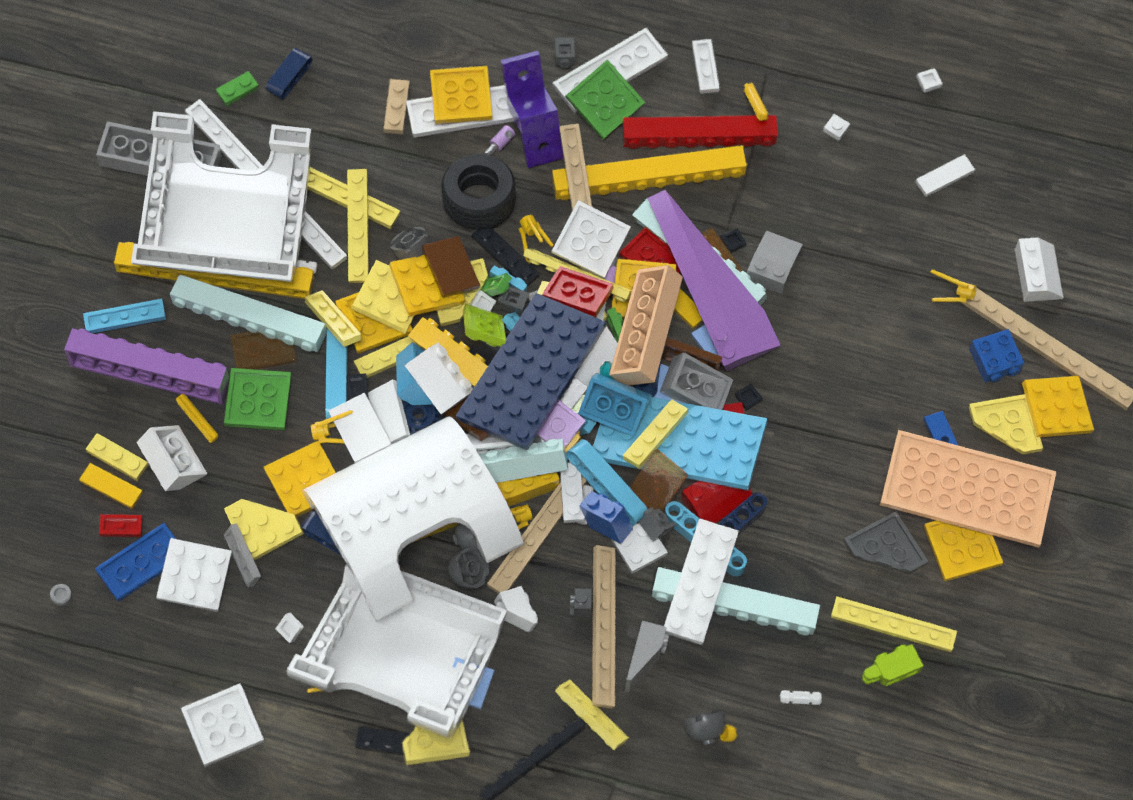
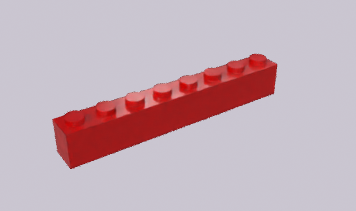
M767 115L768 119H763L762 121L757 116L623 118V147L634 149L638 147L656 148L666 146L668 148H675L677 146L689 148L695 146L732 147L734 145L746 147L753 145L771 146L776 145L777 142L776 115Z

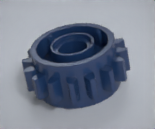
M402 401L411 435L440 421V412L437 411L433 404L411 405L407 401ZM416 414L423 415V417L420 419H417L414 416Z

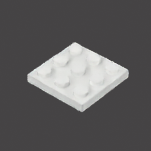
M578 200L551 253L604 279L631 227Z
M171 538L156 598L162 601L218 612L232 551Z
M241 684L181 708L205 767L264 742Z

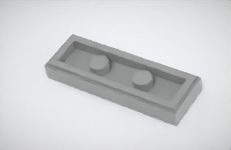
M237 523L232 524L224 534V537L232 551L248 588L253 587L261 575Z

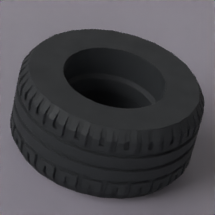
M483 154L465 156L452 163L443 175L441 183L443 207L448 216L462 226L474 229L489 228L503 222L514 209L516 202L515 178L510 168L500 159ZM478 184L487 185L495 190L490 196L481 199L470 198L462 193L466 188Z

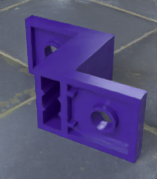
M534 51L501 60L508 109L521 132L527 167L530 168L563 159L558 111L544 86L539 52ZM521 71H527L525 76H518ZM547 142L544 148H538L541 143Z

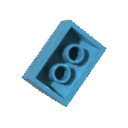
M413 342L396 355L397 395L401 400L407 401L411 405L433 404L405 367L408 362L425 351Z
M595 373L591 377L578 414L634 437L646 413L652 395Z

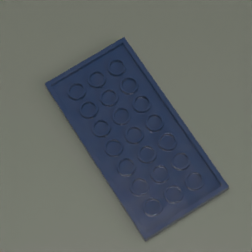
M536 293L507 336L505 344H502L456 414L457 420L528 450L606 328V322Z

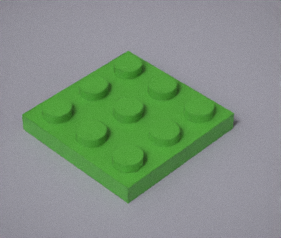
M608 59L565 96L602 140L623 122V118H628L645 103Z
M231 368L224 426L285 431L291 372Z

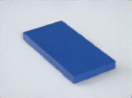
M165 523L95 568L118 602L162 574L170 539H176Z

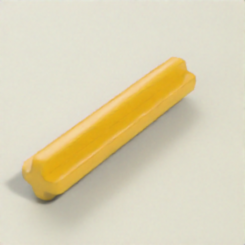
M746 83L744 85V92L760 121L763 119L767 120L768 112L756 88L752 83Z
M185 394L176 398L178 405L210 443L218 439L217 432Z

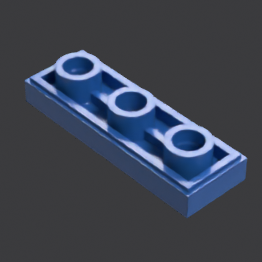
M943 411L924 417L923 420L932 439L958 445Z

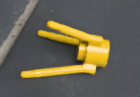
M527 215L520 220L521 228H519L524 252L526 248L528 249L525 234L529 236L535 234L540 242H543V237L550 247L554 246L533 215Z
M935 270L930 271L932 274L958 285L957 295H960V298H933V302H961L966 304L967 299H974L977 290L976 285L961 282Z
M353 410L312 424L311 432L313 439L319 440L320 444L326 442L344 443L343 439L327 438L330 435L329 428L336 427L331 422L352 414Z
M527 504L510 509L515 522L520 523L517 526L519 530L529 526L528 521L532 520V513Z

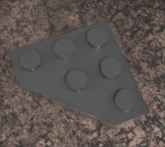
M897 511L845 537L843 540L853 558L906 573H912L929 562Z

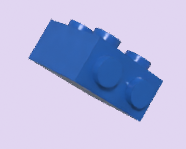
M1009 329L973 340L969 350L984 383L989 381L997 382L1008 375L1015 376L1023 368L1024 361Z
M591 491L580 504V509L589 527L619 544H622L633 530L630 518L625 512V507L617 501L615 503L610 501L602 493L597 494Z

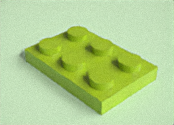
M465 304L463 317L466 336L475 341H485L493 347H501L502 344H505L506 336L502 321L503 316Z

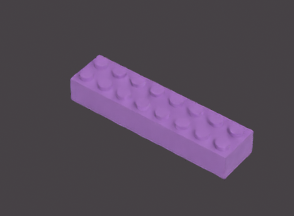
M72 328L64 349L71 367L178 394H185L186 396L221 405L224 404L229 388L227 367L220 363L211 364L201 358L192 359L181 353L172 354L161 348L152 349L141 343L132 344L125 339L118 338L116 340L109 338L105 334L99 333L97 335L90 333L85 329L77 330Z

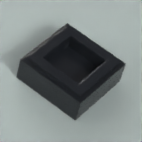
M738 228L720 236V240L729 254L746 247L747 243Z
M751 383L735 393V398L742 402L743 408L746 411L763 400Z

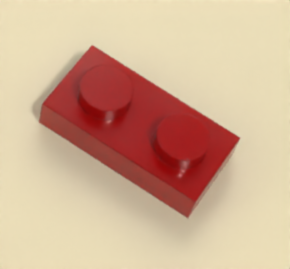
M101 514L99 535L100 537H141L143 517L142 515Z

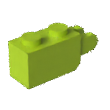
M904 644L895 648L894 652L890 654L885 652L878 655L873 665L863 672L862 681L865 684L880 681L881 685L889 686L920 673L923 664L912 644L909 646Z

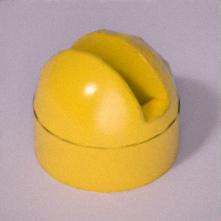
M726 725L723 734L720 736L721 741H734L737 738L736 728Z

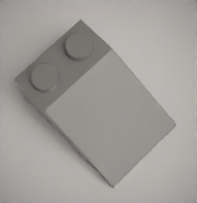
M766 231L747 270V274L751 277L750 280L754 284L759 283L764 288L782 294L803 244Z
M682 353L673 356L660 392L682 403L722 410L733 379L692 356Z
M642 621L626 680L625 692L629 693L659 660L660 654H665L669 635L666 634L667 627Z

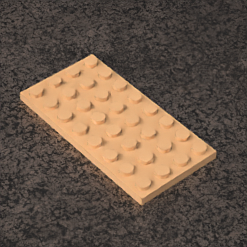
M898 430L880 505L1039 548L1056 471Z

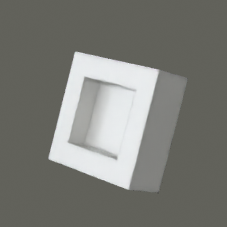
M935 68L917 74L916 78L924 93L941 88L942 82Z
M834 114L825 125L823 132L839 141L848 130L850 123Z
M479 290L470 305L491 311L496 300Z
M288 613L280 621L276 630L291 643L295 641L304 626L291 613Z

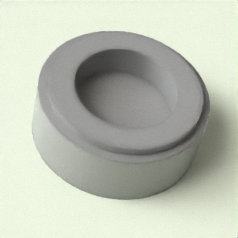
M58 584L51 589L50 597L54 604L64 606L71 601L72 592L67 585Z

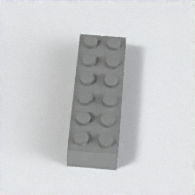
M107 122L96 154L99 166L148 176L153 144L151 130ZM194 140V153L197 159L203 164L219 167L222 157L220 145Z

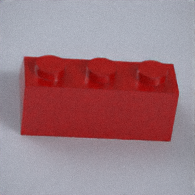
M698 480L682 491L681 500L688 510L698 518L716 524L750 497L752 492L750 487L749 490Z

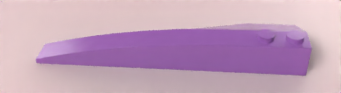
M664 190L649 197V203L719 356L723 357L722 363L726 371L781 347L764 309L667 191Z

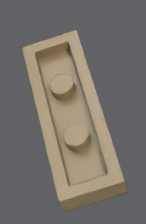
M390 79L384 133L403 134L407 107L406 101L408 100L409 81Z

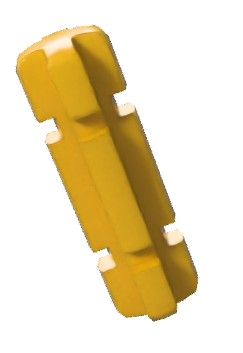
M341 299L336 303V306L361 333L362 326L357 321L347 301Z

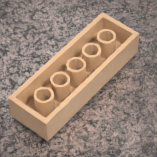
M669 265L637 271L609 374L615 380L626 385L655 382L682 281V276Z

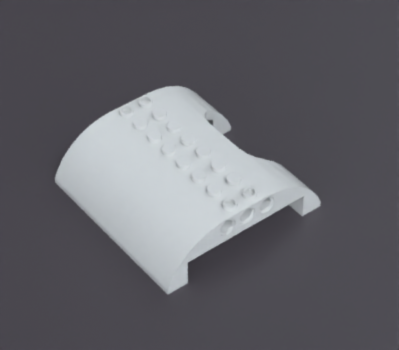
M153 111L151 125L153 144L139 239L138 244H134L131 264L291 282L294 278L298 262L307 199L311 158V129L272 125L269 140L271 149L269 159L263 167L257 170L215 167L203 164L194 153L193 116Z
M450 416L302 490L311 509L314 508L361 588L366 604L376 621L413 602L410 591L399 569L398 560L401 550L406 545L449 523H462L475 535L477 547L487 563L524 544L514 517L496 482L462 428Z
M346 564L343 582L302 656L296 654L287 669L288 677L326 692L339 689L359 691L404 709L409 713L407 717L408 723L451 738L460 725L482 680L499 638L507 610L401 571L413 602L376 621L366 604L361 588ZM455 657L465 660L464 664L457 662L456 668L453 667Z

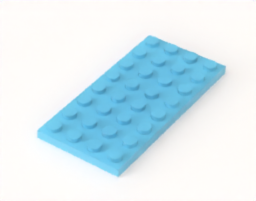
M651 397L646 413L634 437L600 423L593 448L607 463L636 468L623 460V454L670 400ZM677 402L688 408V414L640 469L749 490L766 430L767 418Z

